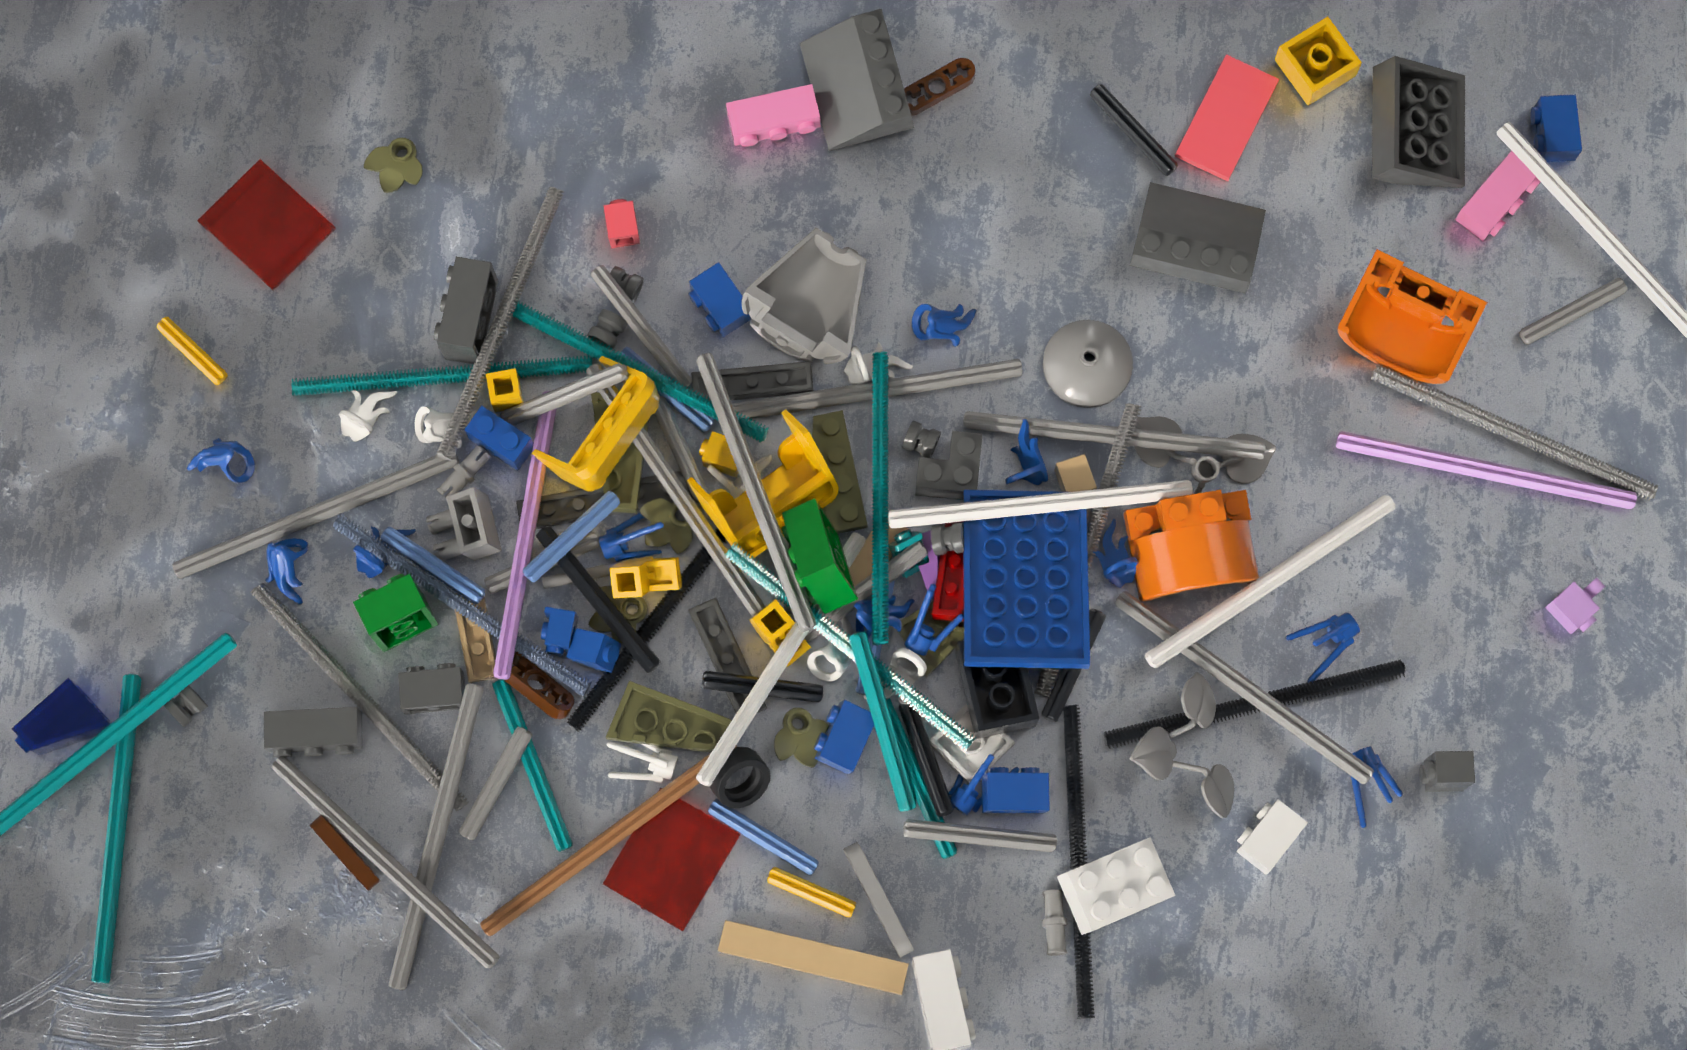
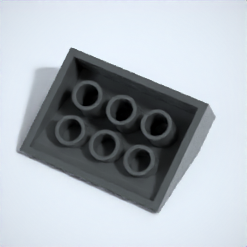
M882 9L853 16L800 43L810 84L813 85L820 121L829 152L914 128Z
M1394 56L1373 67V179L1402 185L1455 188L1465 186V75Z
M1150 182L1130 266L1246 294L1251 282L1266 210Z

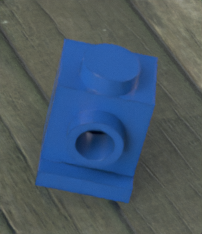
M545 607L544 613L547 619H549V622L543 623L541 640H545L544 644L546 645L545 653L563 656L564 652L568 653L577 628V613L575 611Z

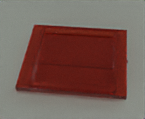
M261 159L197 220L201 226L273 291L336 229L332 223Z
M679 798L631 834L611 867L603 885L637 904L642 910H647L683 932L741 834L705 814L701 809H697Z

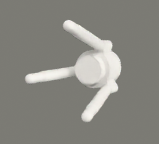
M609 741L607 743L609 748L649 761L648 770L653 771V774L609 772L608 777L650 780L662 783L664 778L672 779L678 756L671 755V750L660 746L642 744L655 751L653 755Z

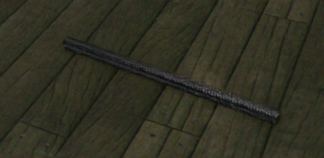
M715 529L716 531L714 532L721 542L727 543L719 529ZM704 546L701 547L702 549H699L700 552H697V555L694 556L695 558H692L693 561H690V564L687 565L688 567H685L686 570H683V573H681L682 588L667 591V594H664L665 597H662L660 603H657L658 606H655L653 612H650L648 618L645 619L646 621H643L641 627L638 628L639 630H636L645 642H650L648 638L652 639L651 635L655 636L653 632L657 633L655 629L659 630L658 626L662 627L660 623L664 624L662 620L666 621L665 617L669 618L667 614L671 615L669 611L673 612L672 608L676 609L674 605L678 606L676 602L680 603L679 599L683 600L681 596L685 597L683 593L687 594L686 590L690 591L688 587L692 588L690 584L694 585L693 581L697 582L695 578L699 579L697 575L701 576L700 572L704 573L702 569L706 570L704 566L708 567L707 563L711 564L709 560L713 561ZM626 647L622 648V652H619L620 655L615 662L612 673H603L604 675L601 676V679H598L599 681L596 682L594 688H591L592 690L589 691L587 697H584L582 703L579 704L580 706H577L575 712L572 713L573 716L570 715V719H567V723L576 731L578 729L582 730L580 726L584 727L582 723L586 724L585 720L589 721L587 718H591L589 714L593 715L592 711L596 712L594 709H598L596 705L600 706L599 702L603 703L601 699L605 700L604 696L607 697L606 693L610 694L608 690L612 691L611 687H615L613 683L617 685L615 681L619 682L618 677L622 678L620 674L624 676L623 671L627 672L625 668L629 669L627 665L631 667L630 662L634 663L632 659L636 660Z
M1400 659L1398 662L1396 660L1391 663L1376 665V667L1372 666V668H1363L1361 671L1359 669L1350 673L1335 675V677L1324 678V680L1322 678L1313 682L1298 684V686L1294 685V687H1285L1283 690L1281 688L1276 691H1269L1268 694L1279 702L1284 703L1285 706L1286 702L1290 705L1289 701L1293 705V700L1297 704V699L1301 703V698L1305 702V697L1308 701V697L1311 700L1312 696L1316 699L1315 695L1320 698L1319 694L1323 697V693L1327 696V692L1331 695L1330 691L1334 695V690L1338 694V689L1342 693V688L1346 692L1345 688L1348 691L1349 687L1353 690V686L1357 689L1356 685L1359 688L1360 684L1364 687V683L1368 686L1367 682L1371 686V681L1375 685V680L1379 684V679L1383 683L1382 679L1386 682V678L1389 681L1390 677L1394 680L1393 676L1398 679L1397 675L1401 678V674L1405 677V665ZM1241 698L1235 701L1232 700L1231 703L1228 701L1227 703H1220V705L1216 704L1213 722L1215 724L1216 719L1219 723V718L1223 722V717L1225 721H1227L1226 717L1230 720V716L1234 719V715L1238 718L1237 714L1241 717V713L1245 716V712L1249 715L1248 711L1252 715V710L1256 714V709L1260 713V710L1244 698L1242 700ZM1183 712L1179 713V715L1175 714V716L1164 717V719L1162 717L1160 720L1159 718L1153 721L1150 720L1149 723L1146 721L1145 723H1138V725L1134 724V726L1123 727V730L1122 728H1119V730L1117 728L1112 731L1109 730L1108 733L1105 731V745L1111 749L1110 745L1115 748L1114 744L1117 747L1118 743L1122 746V742L1126 745L1125 741L1129 745V740L1133 744V739L1137 743V738L1140 741V738L1153 727H1162L1170 733V730L1174 731V729L1176 730L1187 725L1191 719Z
M1076 704L1063 707L1071 870L1087 864V862H1084V860H1087V858H1084V856H1087V854H1084V852H1087V850H1084L1087 848V846H1084L1087 843L1083 842L1086 840L1083 838L1086 836L1083 834L1086 832L1083 831L1086 828L1083 825L1086 823H1082L1085 821V819H1082L1085 817V815H1082L1085 813V811H1082L1085 809L1082 807L1085 804L1081 803L1084 802L1081 799L1084 798V796H1081V794H1084V792H1081V790H1084V788H1081V786H1084V784H1081L1084 781L1080 780L1083 778L1080 776L1083 775V773H1080L1083 770L1080 769L1083 766L1080 763H1083V761H1079L1082 759V757H1079L1082 755L1079 753L1082 752V750H1079L1082 747L1079 746L1082 743L1079 740L1082 738H1078L1081 736V734H1078L1081 732L1078 730L1081 728L1078 727L1081 724L1078 721L1081 719H1077L1080 717V715H1077L1080 713V711H1077L1080 708H1077L1079 705ZM1073 917L1076 963L1075 979H1077L1076 995H1078L1076 999H1078L1077 1011H1079L1077 1019L1095 1018V1016H1092L1095 1012H1091L1094 1010V1008H1091L1094 1006V1004H1091V1002H1094V1000H1091V998H1094V996H1091V994H1094L1091 990L1094 989L1090 988L1093 986V984H1090L1093 982V980H1090L1093 978V976H1090V974H1093L1090 970L1093 969L1089 968L1092 966V964H1089L1092 962L1089 960L1092 958L1089 956L1092 954L1089 952L1092 949L1088 948L1091 946L1088 944L1091 942L1088 940L1091 938L1088 936L1091 933L1081 935Z

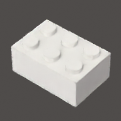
M1151 837L1057 876L1081 935L1176 896Z
M948 949L913 957L912 966L931 1050H963L970 1048L972 1045L971 1040H975L976 1034L972 1019L966 1020L964 1009L968 1008L969 1003L965 987L959 988L957 978L961 977L962 974L958 955L952 956L951 950Z

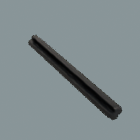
M549 525L539 530L536 538L544 548L549 546L558 537L557 533ZM571 551L567 552L557 564L645 672L650 673L660 665L659 658Z

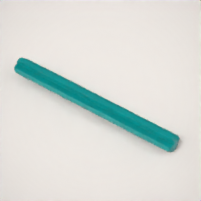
M857 632L849 636L852 651L900 811H909L917 806L867 633Z
M503 679L493 682V689L511 735L518 726L527 729L511 685ZM531 739L521 756V760L555 847L559 852L572 847L573 843Z
M890 698L886 699L911 787L925 821L945 823L943 817H939L936 814L917 758ZM934 840L943 859L957 854L954 842Z

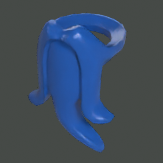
M921 304L913 313V332L921 340L950 339L953 346L956 347L960 343V338L953 333L966 329L971 324L977 310L972 309L961 320H956V317H960L964 313V308L961 304H958L953 311L940 310L930 304ZM928 310L930 311L927 317L929 325L926 328V333H924L921 328V317Z
M1023 419L1018 435L1019 446L1010 449V451L1017 454L1023 471L1005 479L1006 485L1021 479L1034 485H1040L1042 482L1049 480L1045 463L1038 448V437L1030 439L1029 423L1026 419Z
M218 438L213 441L214 446L200 451L187 466L188 471L197 467L199 472H201L208 466L219 465L228 479L232 482L243 483L252 477L255 463L250 451L243 447L242 444L237 441L222 442ZM234 452L243 456L246 463L245 471L239 477L232 474L229 468V462Z
M1113 519L1102 539L1105 555L1097 550L1096 552L1093 551L1095 555L1092 556L1099 559L1104 570V578L1116 587L1121 588L1125 583H1133L1136 565L1139 562L1136 557H1130L1125 548L1128 536L1120 538L1118 550L1114 546L1112 535L1116 527V520Z
M371 526L375 540L377 537L380 539L379 530ZM416 529L397 531L404 536H410L416 532ZM359 545L353 548V551L356 553L358 572L366 573L369 579L379 575L387 567V563L381 561V559L366 550V548Z
M297 538L285 539L275 544L270 542L266 550L269 577L265 581L270 583L275 580L279 590L286 597L298 604H302V599L292 589V587L303 585L295 576L294 560L308 551V542ZM288 547H299L301 550L294 552Z
M892 595L890 599H886L889 600V610H886L889 611V614H887L889 615V621H886L889 622V625L886 626H893L900 632L902 623L899 618L904 617L908 613L915 600L909 599L904 605L895 606L893 604L896 601V597ZM872 599L861 600L854 604V607L857 609L856 633L865 632V626L868 639L873 631L872 613L874 612H872V602L874 601Z

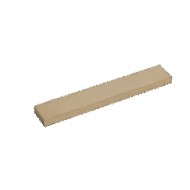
M725 920L718 947V952L897 995H902L909 965L908 963L727 920Z

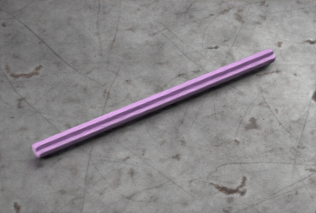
M557 408L538 416L532 452L534 449H537L549 455ZM533 454L530 461L493 672L495 678L503 680L509 679L511 675L527 578L523 574V568L531 560L547 468Z
M1343 431L1339 432L1336 440V447L1342 450L1626 509H1633L1637 500V494L1632 491Z

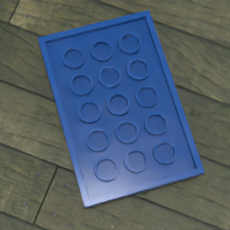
M964 490L963 503L1065 492ZM1087 509L963 521L964 666L1089 669Z

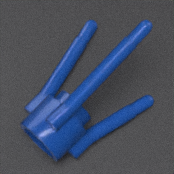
M638 513L620 525L606 530V534L599 537V543L605 559L614 557L615 561L619 562L624 559L640 558L662 553L661 550L624 552V550L629 549L627 541L664 527V524L659 522L625 535L621 531L645 518L641 513Z
M935 584L930 585L915 625L904 643L909 650L923 656L927 654L929 649L936 652L940 643L964 618L963 614H959L934 638L935 631L923 624L936 589Z
M1348 612L1339 617L1333 615L1325 621L1286 636V639L1290 641L1328 627L1327 633L1316 639L1313 645L1315 647L1319 646L1329 639H1332L1335 643L1341 641V644L1308 678V683L1316 680L1347 647L1355 643L1353 637L1360 633V628L1356 620Z
M1371 746L1352 753L1374 770L1372 776L1388 803H1392L1393 798L1379 772L1397 796L1401 797L1403 795L1395 780L1382 764L1379 755L1374 753ZM1351 776L1360 826L1365 828L1366 819L1359 781Z
M993 754L988 755L968 785L964 783L961 787L964 779L958 774L953 787L949 791L953 807L966 816L969 815L971 810L977 813L982 806V796L976 799L979 793L974 788L993 761ZM1015 767L1009 773H1018L1020 769Z

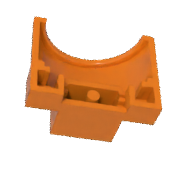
M1376 249L1338 325L1339 336L1348 346L1365 358L1380 366L1383 365L1387 369L1390 368V371H1396L1397 374L1400 373L1408 378L1430 384L1448 382L1488 302L1461 289L1457 292L1403 266V261ZM1379 287L1390 288L1386 297L1377 290ZM1445 315L1453 320L1454 326L1441 324Z
M1215 490L1162 499L1156 505L1128 509L1123 513L1131 557H1136L1139 562L1136 565L1135 580L1138 597L1141 602L1152 601L1166 595L1232 583L1250 584L1259 578L1249 521L1252 519L1246 490L1228 493ZM1161 529V532L1150 535L1151 532Z

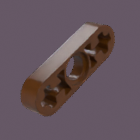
M967 58L955 59L905 87L906 98L909 95L912 98L920 96V88H924L925 95L917 99L916 106L908 103L911 116L927 110L971 85L975 79V65ZM957 68H961L963 71L968 69L967 77L964 78L962 75L956 76ZM956 76L955 78H953L954 85L951 86L949 78L951 79L952 77ZM938 80L943 82L946 88L941 93H933L929 89V84Z
M514 652L512 663L514 666H512L510 678L505 681L554 719L566 718L574 705L573 695L534 663L525 658V656L518 654L519 652ZM528 681H538L543 688L534 689L528 684Z
M322 815L310 824L314 832L368 891L381 881Z

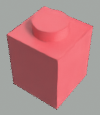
M617 199L611 201L609 205H603L611 249L640 244L633 201Z

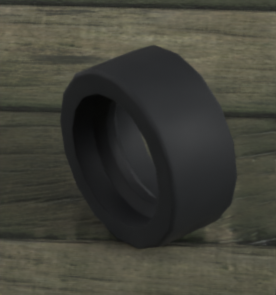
M736 747L709 787L723 805L729 808H743L754 803L767 790L770 782V770L756 751L749 747ZM753 767L750 776L745 782L737 787L725 789L726 783L732 774L741 768Z

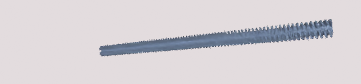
M341 513L338 515L332 527L335 528L334 530H338L337 532H341V534L353 540L354 543L356 542L357 545L363 546V548H366V550L381 559V561L387 563L388 566L391 565V568L397 569V572L400 571V574H404V576L410 574L416 584H419V587L422 586V589L428 590V593H431L440 601H444L443 603H447V606L450 605V608L453 607V610L456 609V612H459L465 618H469L468 620H472L471 622H475V625L478 624V627L481 626V629L484 628V631L494 635L493 637H497L496 639L500 638L502 626L500 619L497 622V617L494 620V615L490 617L491 613L487 615L488 611L484 613L485 609L481 611L482 607L479 609L478 605L475 607V602L472 605V600L469 603V598L465 600L466 596L462 598L463 594L459 596L460 592L456 594L457 590L453 592V588L449 590L450 586L446 588L447 584L443 586L444 582L440 584L441 579L437 582L438 577L434 580L435 575L431 578L432 573L429 575V571L424 573L425 569L421 571L422 567L418 569L419 565L415 567L416 563L412 565L413 561L410 563V559L406 561V556L403 559V554L400 557V552L397 555V550L393 552L394 548L390 550L391 546L387 548L388 544L384 546L385 542L382 544V540L378 542V537L375 540V535L372 538V533L369 536V531L367 533L366 529L362 531L363 527L359 529L360 525L356 527L357 523L354 524V521H350L351 519L347 521L348 517L344 519V514L342 517ZM518 632L515 652H519L518 654H522V656L531 660L532 663L535 662V665L538 664L537 667H541L540 669H544L550 675H554V678L557 677V680L560 679V682L566 683V686L576 690V693L579 692V695L582 694V697L586 694L592 681L588 683L589 679L585 681L586 677L581 679L582 675L578 677L579 672L575 675L576 670L572 673L573 668L569 671L570 666L566 668L567 664L563 666L564 662L559 664L560 660L556 662L557 658L553 660L554 656L550 658L551 654L547 656L548 652L544 654V649L541 652V647L537 649L538 645L534 647L535 643L531 645L532 641L528 643L529 639L525 641L526 637L522 639V634L519 637Z

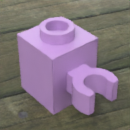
M1598 578L1593 580L1583 590L1573 582L1545 608L1570 634L1578 628L1584 632L1597 620L1593 615L1600 608L1594 603L1592 598L1605 586Z

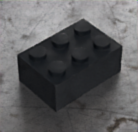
M959 641L955 654L976 739L1036 727L1040 718L1028 668L964 666V641Z

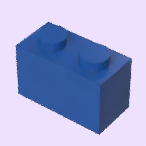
M1576 94L1540 96L1535 106L1531 108V123L1536 125L1537 135L1534 136V148L1547 162L1575 161L1582 151Z
M719 262L689 281L691 292L688 295L696 308L702 306L707 314L704 318L713 332L718 330L724 338L752 320L749 314L743 313V296Z
M482 405L464 429L469 440L519 471L533 450L534 443L531 437Z
M843 700L838 706L834 704L829 711L826 721L830 724L826 733L821 732L816 740L814 749L817 750L814 759L843 773L850 774L855 770L874 727V722L870 711L847 700Z
M1008 767L990 768V772H987L981 778L982 813L1043 814L1050 811L1049 773H1040V768L1026 767L1021 768V773H1009Z

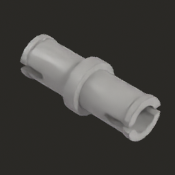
M476 444L475 448L460 465L456 463L452 474L436 490L441 495H444L452 486V489L445 498L460 492L468 482L472 483L475 480L473 476L491 456L484 452L476 461V457L483 451Z
M1062 890L1043 891L1045 919L1042 920V926L1046 928L1047 955L1050 956L1067 954L1064 927L1067 926V918H1064Z

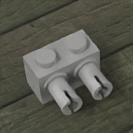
M475 487L447 496L449 509L429 515L426 518L427 523L432 522V524H428V528L433 535L454 527L455 538L433 545L434 551L439 550V552L434 553L435 556L443 562L459 555H464L476 561L502 551L489 497L486 493Z

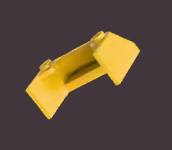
M603 356L598 360L606 368L618 364V362ZM628 366L626 367L629 377L622 381L623 387L568 464L537 449H534L532 452L538 460L562 480L588 492L600 489L605 484L606 478L659 406L660 397L654 381L645 373Z
M786 409L781 414L788 424L792 435L786 438L778 448V458L782 465L761 480L782 535L781 527L785 526L782 516L783 512L813 498H816L823 509L836 498L839 490L838 484L810 432ZM692 477L687 480L703 509L731 546L734 542V546L738 543L737 548L740 546V550L744 548L743 553L747 551L746 555L750 553L749 558L752 555L755 558L767 549L746 491L734 499L725 489H717L708 494Z

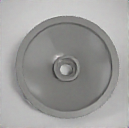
M1079 320L1060 328L1049 340L1043 356V372L1051 390L1063 401L1084 408L1099 407L1115 400L1127 387L1133 370V357L1125 338L1110 325L1095 320ZM1092 354L1095 360L1088 362L1084 359V355Z

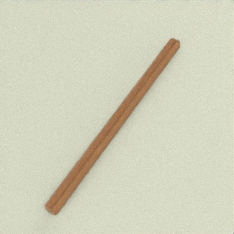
M709 755L484 919L480 925L485 934L493 936L697 786L700 782L696 780V776Z

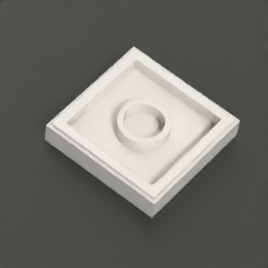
M966 704L952 717V721L955 719V723L958 722V726L961 724V728H965L964 731L968 730L967 733L971 732V736L972 734L974 735L968 705ZM939 730L929 739L932 748L968 784L989 754H993L994 759L986 772L1015 744L1006 733L975 739L966 751H964L966 747L961 749L962 745L958 746L959 743L955 744L956 740L952 741L953 738L949 739L950 735L946 736L947 733L943 734L944 730L942 732Z

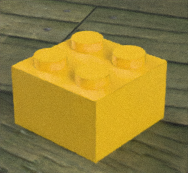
M1328 16L1280 45L1275 57L1276 63L1308 106L1354 78L1362 64Z

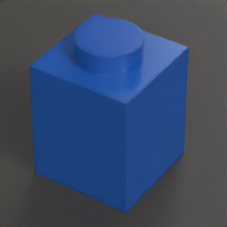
M576 628L566 657L583 667L612 673L622 644L606 634Z

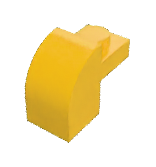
M653 556L634 558L618 562L609 568L613 598L643 597L649 591L679 590L682 588L679 557L653 559Z
M776 599L772 600L749 619L756 632L774 653H776L795 624ZM805 639L786 667L811 648Z

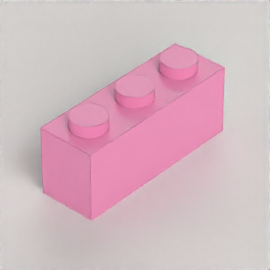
M812 84L726 103L727 116L735 146L749 147L757 144L760 140L769 138L770 140H780L785 138L787 134L796 132L808 134L821 127L820 114Z
M1511 151L1465 204L1455 220L1481 241H1484L1489 234L1495 237L1506 224L1502 220L1509 212L1513 216L1524 202L1520 199L1526 191L1532 194L1541 181Z

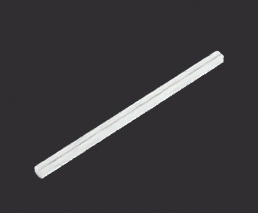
M1511 122L1505 123L1498 129L1497 135L1687 338V311Z
M1183 480L889 511L888 521L890 528H903L1157 502L1162 499L1193 494V487L1191 481Z
M1389 495L1381 496L1259 577L1256 581H1253L1145 654L1148 664L1154 668L1159 667L1393 511L1396 507L1393 499Z
M856 532L851 534L843 547L849 568L866 541L863 536ZM818 604L813 606V608L817 607L816 611L819 609V613L822 612ZM796 621L697 774L696 780L707 787L712 784L809 632H801Z

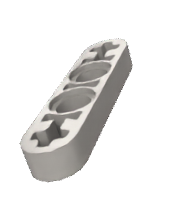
M858 842L844 848V853L898 956L901 958L914 951L906 932Z

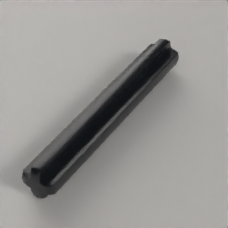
M1098 84L1092 89L1090 97L1165 176L1172 174L1178 164L1103 84Z
M1096 609L1089 610L1090 650L1106 618L1105 614ZM1062 668L1049 695L1050 697H1048L1041 712V716L1051 722L1058 721L1082 669Z
M705 671L702 675L701 683L704 689L749 694L760 677ZM778 679L768 697L818 703L823 698V686Z
M911 703L909 705L900 704L899 711L936 814L939 817L947 816L954 811V807L921 715H919V711L916 712L917 708L913 710L914 706L910 707Z

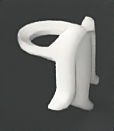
M879 342L875 351L864 355L861 354L857 346L851 347V357L844 369V373L849 377V384L855 385L872 381V354L882 352V345ZM888 355V367L897 366L906 370L913 368V365L906 363L900 358ZM888 370V377L894 379L895 376L893 371Z
M352 390L355 396L354 403L348 411L342 410L339 413L343 436L351 437L354 442H357L371 434L373 431L372 427L381 414L390 413L384 407L378 408L373 412L375 405L380 400L394 397L397 391L373 393L361 405L360 393Z
M421 407L416 414L414 422L416 436L422 443L443 441L453 413H442L431 407ZM478 410L473 411L470 414L471 416L467 417L469 419L465 421L469 423ZM461 438L457 440L458 444L455 443L458 449L461 448L463 443Z
M771 454L755 462L759 476L771 462ZM708 466L707 470L725 486V490L734 499L746 491L740 475L734 482H731L714 466Z
M846 617L842 618L843 633L846 631V635L850 634L851 636L854 634V630ZM832 640L827 646L814 650L807 660L808 668L815 677L830 682L837 680L853 660V657L849 658L850 655L847 656V652L843 653L844 650L838 649V645L834 646L835 643L832 644ZM821 654L825 655L829 662L835 664L836 671L832 673L822 671L816 664V657Z
M898 648L894 651L888 668H892V671H895L894 674L898 673V676L901 675L900 679L904 678V681L907 680L906 684L910 683V686L924 676L927 670L923 659L913 651L905 648ZM890 686L885 687L883 690L886 699L895 694V692L892 693L893 688L889 690ZM898 697L901 704L907 705L908 701L904 702L905 698L901 700V697Z

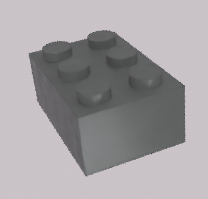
M456 256L454 266L450 265L447 271L446 281L449 283L448 293L443 294L441 298L440 311L443 312L441 323H436L434 340H437L438 348L446 360L474 364L477 356H479L480 349H482L481 346H484L483 342L487 336L499 281L491 262Z

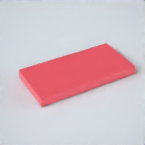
M1226 54L1175 157L1225 181H1229L1279 79Z

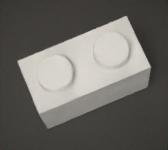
M1279 799L1273 805L1267 802L1256 815L1260 822L1254 829L1248 826L1237 840L1241 846L1236 852L1265 875L1272 870L1308 823Z

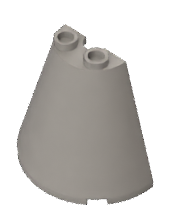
M815 228L746 289L742 297L743 313L750 315L752 319L750 325L764 340L780 351L803 361H811V363L814 358L824 359V364L840 362L846 359L851 352L866 259L852 248L845 247L841 249L834 244V238L829 233Z

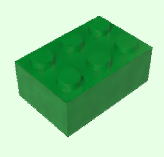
M816 498L783 512L782 516L785 526H782L781 529L786 541L791 544V547L787 549L793 564L797 565L798 568L794 570V575L801 588L806 586V592L812 605L818 604L823 613L827 614L858 600L839 534Z
M410 574L393 576L387 580V585L377 590L375 588L368 589L358 595L359 599L353 601L369 636L383 652L439 625L423 592Z

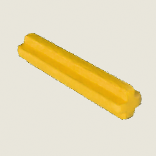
M164 317L158 322L157 329L215 385H220L226 380L228 376L226 371L169 317Z
M773 867L768 875V883L845 917H851L855 910V901L782 869Z

